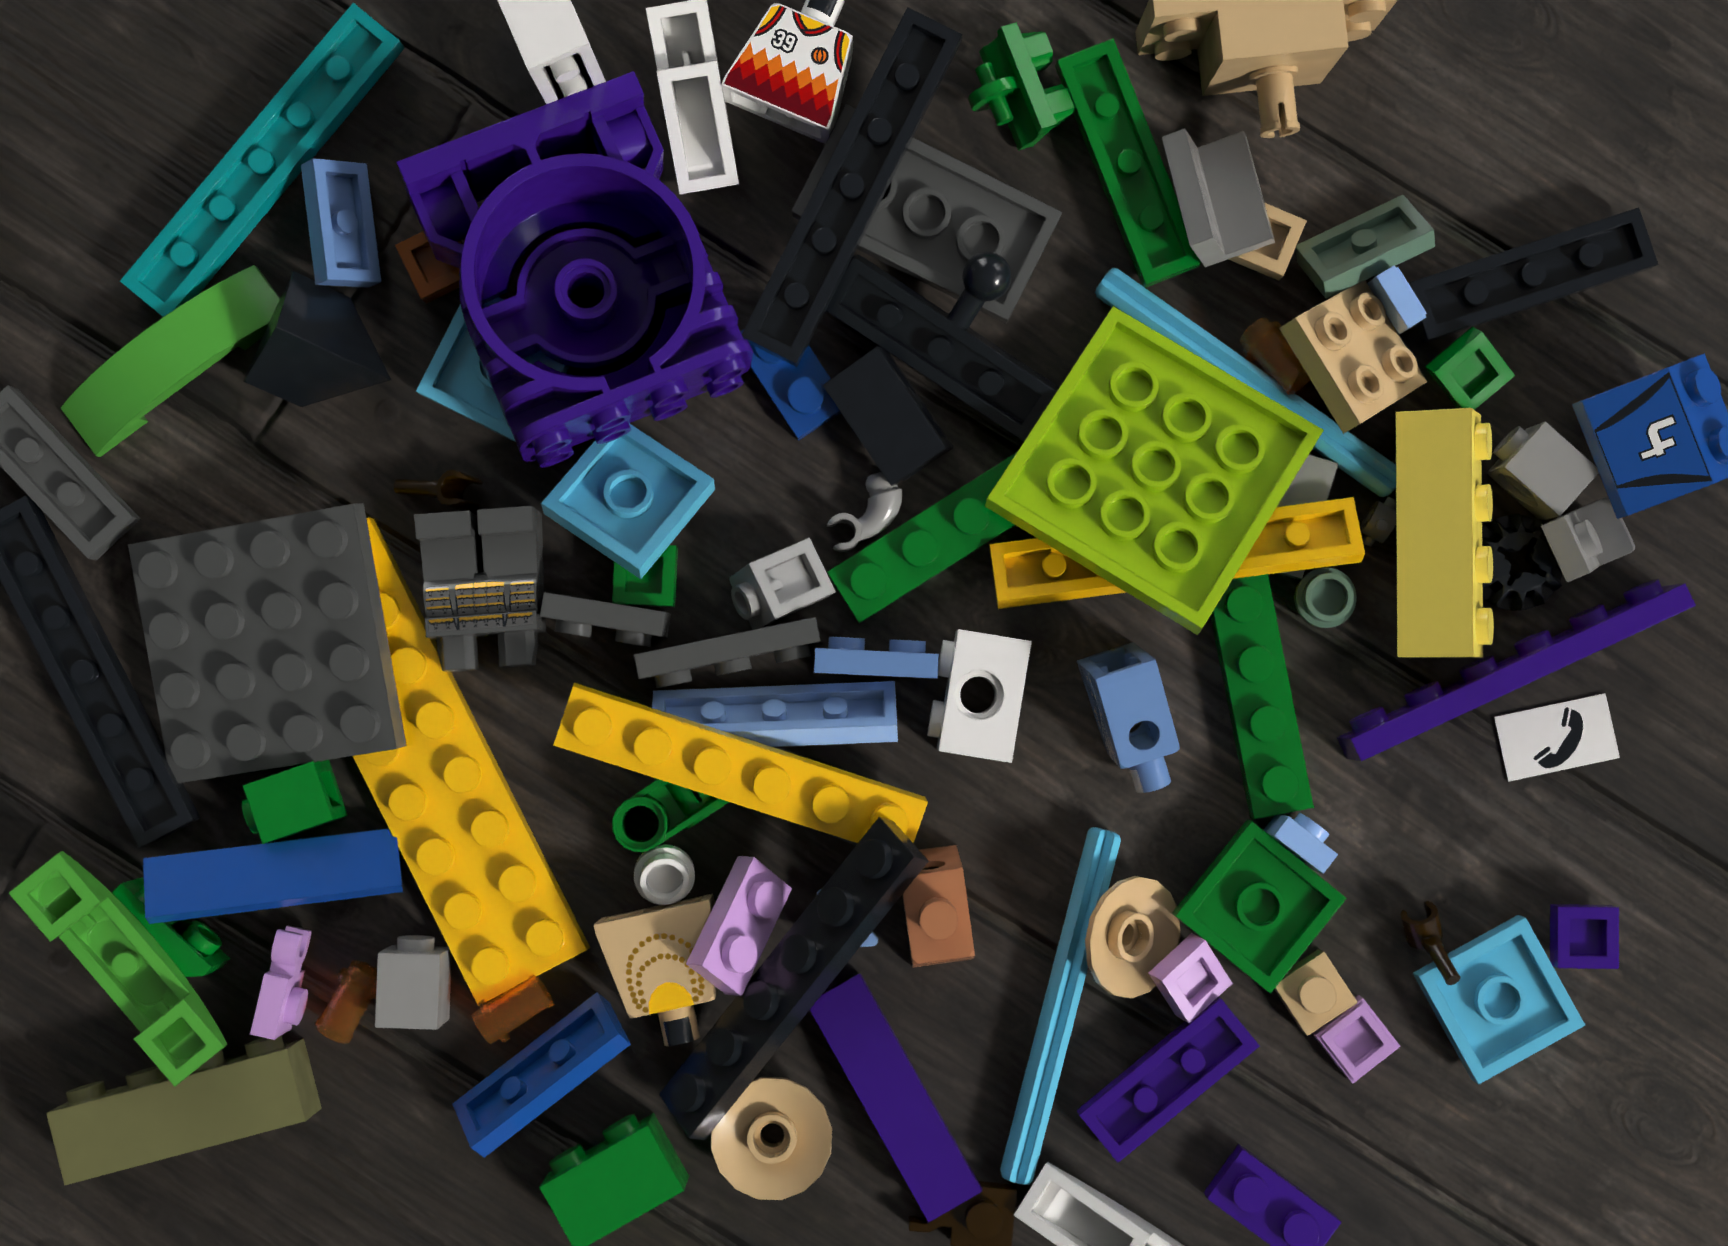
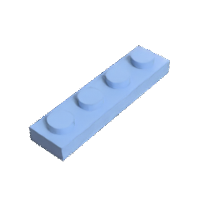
M895 681L653 691L652 708L771 747L898 742Z

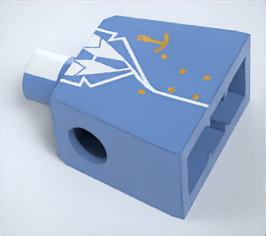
M1132 642L1077 660L1107 754L1120 769L1129 768L1137 793L1152 792L1169 785L1171 778L1164 756L1180 750L1156 659ZM1141 721L1140 726L1135 731L1129 733L1131 728Z

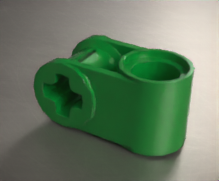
M654 778L653 783L624 801L616 809L612 819V830L616 840L624 848L633 852H646L657 847L684 828L688 830L729 802L698 792L702 798V801L699 802L690 789ZM646 806L655 812L659 824L656 835L653 838L639 840L628 832L626 817L633 807Z

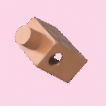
M957 845L920 849L919 851L929 861L924 868H939L921 870L902 894L912 967L971 960L975 957L963 867Z

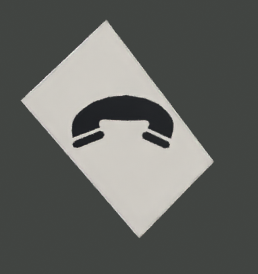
M1606 693L1494 717L1508 782L1620 758Z

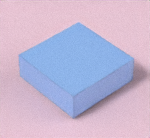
M1394 265L1367 283L1373 294L1382 302L1386 315L1398 335L1426 318L1427 313L1399 267Z

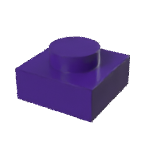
M1550 904V962L1552 966L1556 968L1619 969V907L1612 905Z

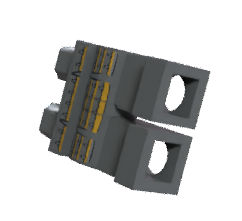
M533 506L481 509L477 510V515L469 510L414 514L416 539L420 541L422 558L423 598L427 617L425 619L426 637L437 640V652L442 671L479 670L477 638L498 636L500 667L535 666L538 650V633H547L546 618L540 617L544 594L542 513Z

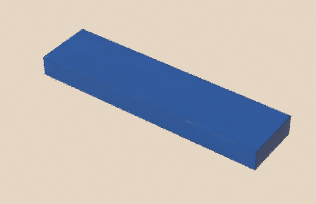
M389 829L143 858L145 918L149 924L403 892L397 837L392 836Z

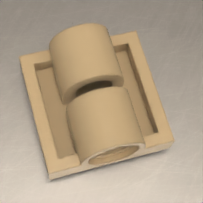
M1365 280L1302 313L1279 328L1343 434L1427 383L1417 365L1415 356L1401 340L1387 317L1382 302L1373 294Z

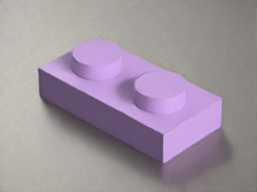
M738 856L686 965L724 994L742 996L792 888L755 857Z

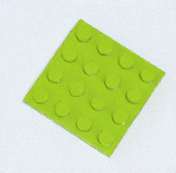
M1113 306L986 500L985 507L1198 635L1324 430Z

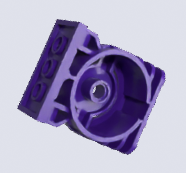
M634 71L397 161L410 203L419 224L422 226L435 259L459 268L460 304L464 321L492 390L501 406L508 427H510L517 443L521 457L526 462L537 460L540 468L552 466L568 459L574 454L573 446L595 438L597 444L616 440L631 431L629 423L652 415L654 421L672 417L688 407L685 400L707 391L711 398H716L738 389L744 384L741 375L749 370L754 352L749 341L742 337L737 325L739 318L734 307L728 305L723 294V282L719 273L714 272L711 267L708 254L700 239L696 225L682 202L659 180L663 171L664 149L645 109L644 93ZM485 199L479 208L476 202ZM575 226H597L616 231L634 242L658 235L661 237L634 248L624 239L598 229L581 228L558 233L541 243L526 260L518 279L517 295L483 308L485 303L508 292L512 274L518 262L529 248L555 231ZM465 239L464 245L458 243L459 241ZM590 286L599 290L604 297L594 307L581 308L572 303L570 296L579 287ZM689 292L690 301L688 303L666 309L661 329L648 350L636 361L618 371L599 376H576L550 368L539 360L530 364L523 359L541 351L551 359L575 368L592 369L614 363L634 352L646 338L654 319L656 304Z

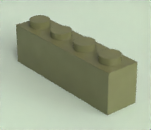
M282 1035L275 1040L260 1038L244 1045L246 1054L227 1059L224 1058L221 1049L175 1087L160 1069L155 1066L125 1076L126 1086L106 1091L104 1081H99L67 1091L68 1102L46 1113L64 1186L307 1121L321 1110L322 1107L304 1038L287 1043L283 1042Z

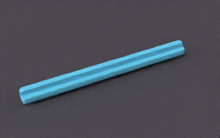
M1112 268L1106 273L1096 288L1095 294L1097 298L1111 308L1114 306L1322 428L1324 431L1314 445L1313 450L1325 459L1338 463V468L1379 497L1388 496L1395 490L1396 464L1349 431L1343 434L1335 421L1118 268Z
M1090 828L1083 847L1000 1168L1002 1178L1013 1183L1030 1185L1033 1182L1088 970L1085 938L1089 919L1100 897L1109 889L1121 843L1120 835L1106 829Z

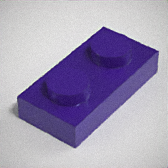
M1240 1144L1237 1145L1203 1192L1209 1201L1270 1246H1325L1342 1223L1335 1214Z

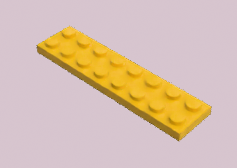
M368 517L366 519L407 746L393 750L355 755L353 758L392 836L397 837L398 848L479 1006L587 951L590 946L452 672L442 671L437 652V642L426 637L425 619L375 519Z

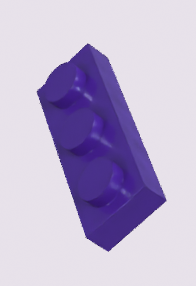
M1218 997L1190 1024L1184 1021L1077 1109V1112L1112 1157L1119 1163L1260 1047V1045L1225 1002Z

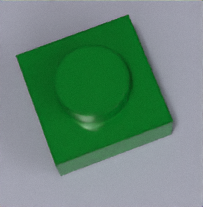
M1474 327L1468 329L1425 366L1456 408L1477 409L1515 376L1484 333Z
M669 545L642 579H639L614 562L612 603L619 605L675 607L678 547L676 545Z

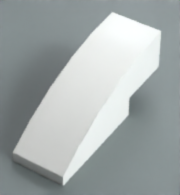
M689 0L646 8L679 194L739 184L707 0Z
M1049 1162L1045 1164L1014 1214L1015 1217L1057 1246H1184L1116 1201Z

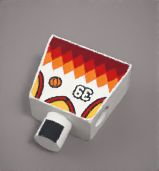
M806 0L801 12L780 3L772 4L722 81L721 86L725 102L826 144L837 122L853 53V36L844 30L834 27L845 0Z

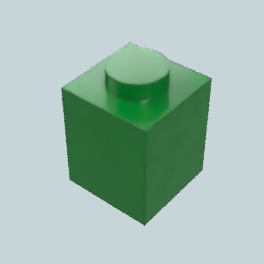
M329 760L312 761L242 785L247 799L242 801L245 821L253 834L259 833L262 844L348 816Z

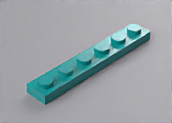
M352 3L123 276L120 282L162 317L197 296L302 172L301 165L311 160L405 49L400 40L355 3Z

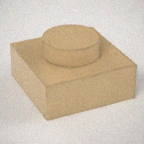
M1265 203L1275 243L1228 260L1279 281L1286 272L1307 220Z
M1317 949L1293 965L1274 989L1300 1030L1306 1036L1358 1003L1326 953L1321 949Z

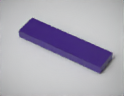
M861 973L821 995L810 1011L928 1223L981 1193L982 1187Z

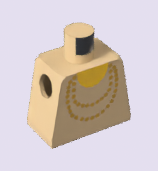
M713 894L681 900L669 905H658L603 917L594 924L596 937L628 1016L630 1018H637L658 1013L665 1046L684 1044L700 1038L694 1005L715 1000L718 994L717 987L686 965L715 904Z

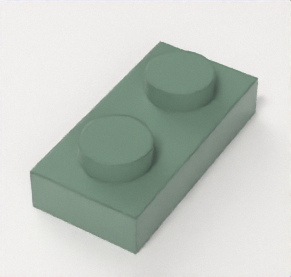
M1401 195L1297 244L1295 248L1298 265L1327 299L1394 265L1396 266L1434 248L1435 235L1431 225L1404 195Z

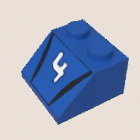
M1705 353L1572 404L1617 519L1728 478V411L1721 396L1719 379L1711 370Z

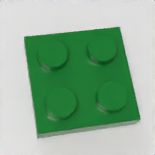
M1247 819L1171 914L1202 939L1206 940L1209 945L1271 994L1347 898L1257 824Z

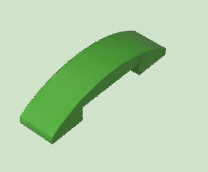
M255 265L228 277L185 302L131 340L92 373L66 400L61 410L95 456H103L145 425L148 420L144 415L235 348L240 347L246 350L260 340L266 331L280 296Z
M64 851L57 853L9 892L10 896L50 942L58 937L63 941L141 1032L134 1040L174 1087L227 1045L219 1027L194 988L155 938L100 881Z

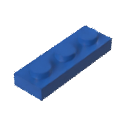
M596 992L453 1103L471 1149L485 1158L631 1045L610 1002Z

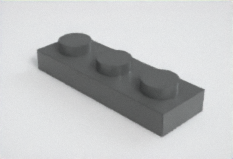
M7 385L0 392V466L88 559L98 560L141 518L18 388Z
M813 617L635 654L634 657L639 679L654 677L656 688L692 681L690 670L714 665L716 676L752 669L750 657L774 652L776 664L811 657L809 645L821 643L817 619Z

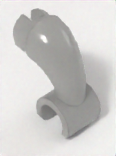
M882 472L868 476L866 488L870 498H868L865 514L857 519L848 513H838L827 523L826 527H832L838 523H846L854 531V538L849 542L835 545L833 547L835 551L848 552L854 549L859 541L878 535L892 523L898 515L902 504V489L898 488V484L891 486Z

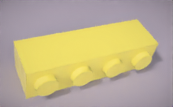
M1473 408L1396 412L1397 657L1483 658V645H1492L1493 612L1491 608H1483V583L1492 582L1493 554L1491 546H1482V522L1491 521L1493 512L1490 484L1482 485V460L1491 459L1492 432L1490 423H1481V414Z

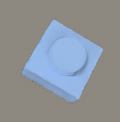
M1300 812L1294 820L1286 815H1274L1264 829L1266 833L1309 868L1322 874L1325 873L1338 856L1335 851L1324 844L1329 833Z

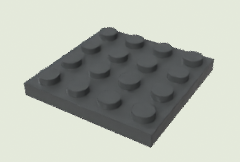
M353 503L128 544L166 759L178 783L387 751L407 746L364 503Z

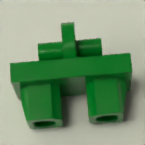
M1016 22L1001 26L997 31V38L979 51L984 64L975 68V72L981 87L972 92L967 99L974 112L991 109L997 126L1008 124L1017 149L1020 151L1033 147L1051 129L1065 122L1075 112V105L1068 88L1060 84L1043 89L1037 72L1045 70L1053 62V50L1046 32L1021 33Z

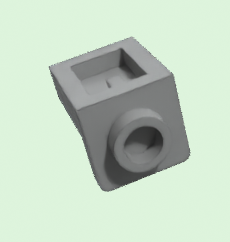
M1608 496L1557 517L1541 526L1566 582L1587 575L1599 566L1628 555L1635 550V544L1623 518H1616Z
M810 538L747 564L729 579L732 586L731 596L733 604L739 615L749 621L753 630L765 628L776 620L819 602L836 592Z

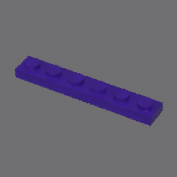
M1654 579L1624 592L1623 595L1627 602L1614 609L1606 611L1604 605L1601 604L1584 610L1568 619L1572 626L1571 629L1551 637L1549 630L1535 633L1516 642L1514 647L1517 654L1500 662H1496L1492 655L1459 669L1462 679L1441 688L1439 682L1435 681L1408 692L1404 695L1407 705L1386 714L1383 707H1378L1356 716L1349 721L1353 730L1337 737L1346 759L1355 761L1366 760L1696 606L1686 583L1662 586L1659 579Z

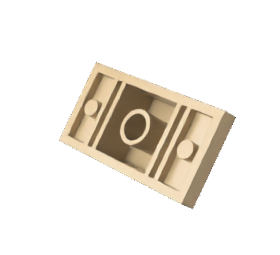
M1149 0L1135 32L1138 55L1155 54L1157 60L1170 61L1184 58L1191 54V50L1197 49L1202 96L1257 90L1261 123L1260 137L1274 138V131L1279 130V137H1285L1300 131V123L1297 120L1294 86L1320 84L1349 47L1348 42L1371 35L1372 30L1376 29L1398 0Z

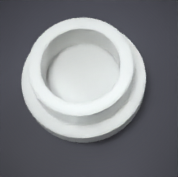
M658 845L642 853L634 868V883L640 895L649 902L659 905H669L682 900L691 891L695 880V870L691 858L685 851L673 845Z

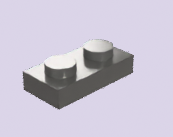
M544 592L540 617L556 619L555 632L591 637L592 626L616 629L614 640L616 642L651 647L653 635L668 637L671 614Z

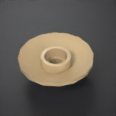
M1132 876L1117 881L1100 897L1090 916L1085 938L1087 965L1095 982L1111 995L1135 998L1150 992L1156 984L1148 972L1179 944L1180 921L1171 914L1177 906L1171 893L1157 880Z
M760 1077L753 1080L711 1132V1151L719 1172L736 1190L758 1200H783L804 1192L822 1175L832 1150V1126L824 1105L807 1087L782 1077ZM768 1124H777L783 1129L784 1137L777 1143H769L762 1137V1128Z

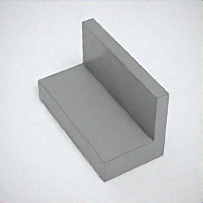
M1185 128L1162 137L1189 245L1204 267L1275 243L1247 136L1244 131L1198 148Z

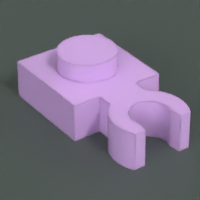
M287 925L285 930L278 929L276 931L271 952L270 970L264 973L250 1035L275 1040L290 1031L292 1025L297 1026L301 1022L308 1000V990L301 988L305 970H301L308 951L312 930Z

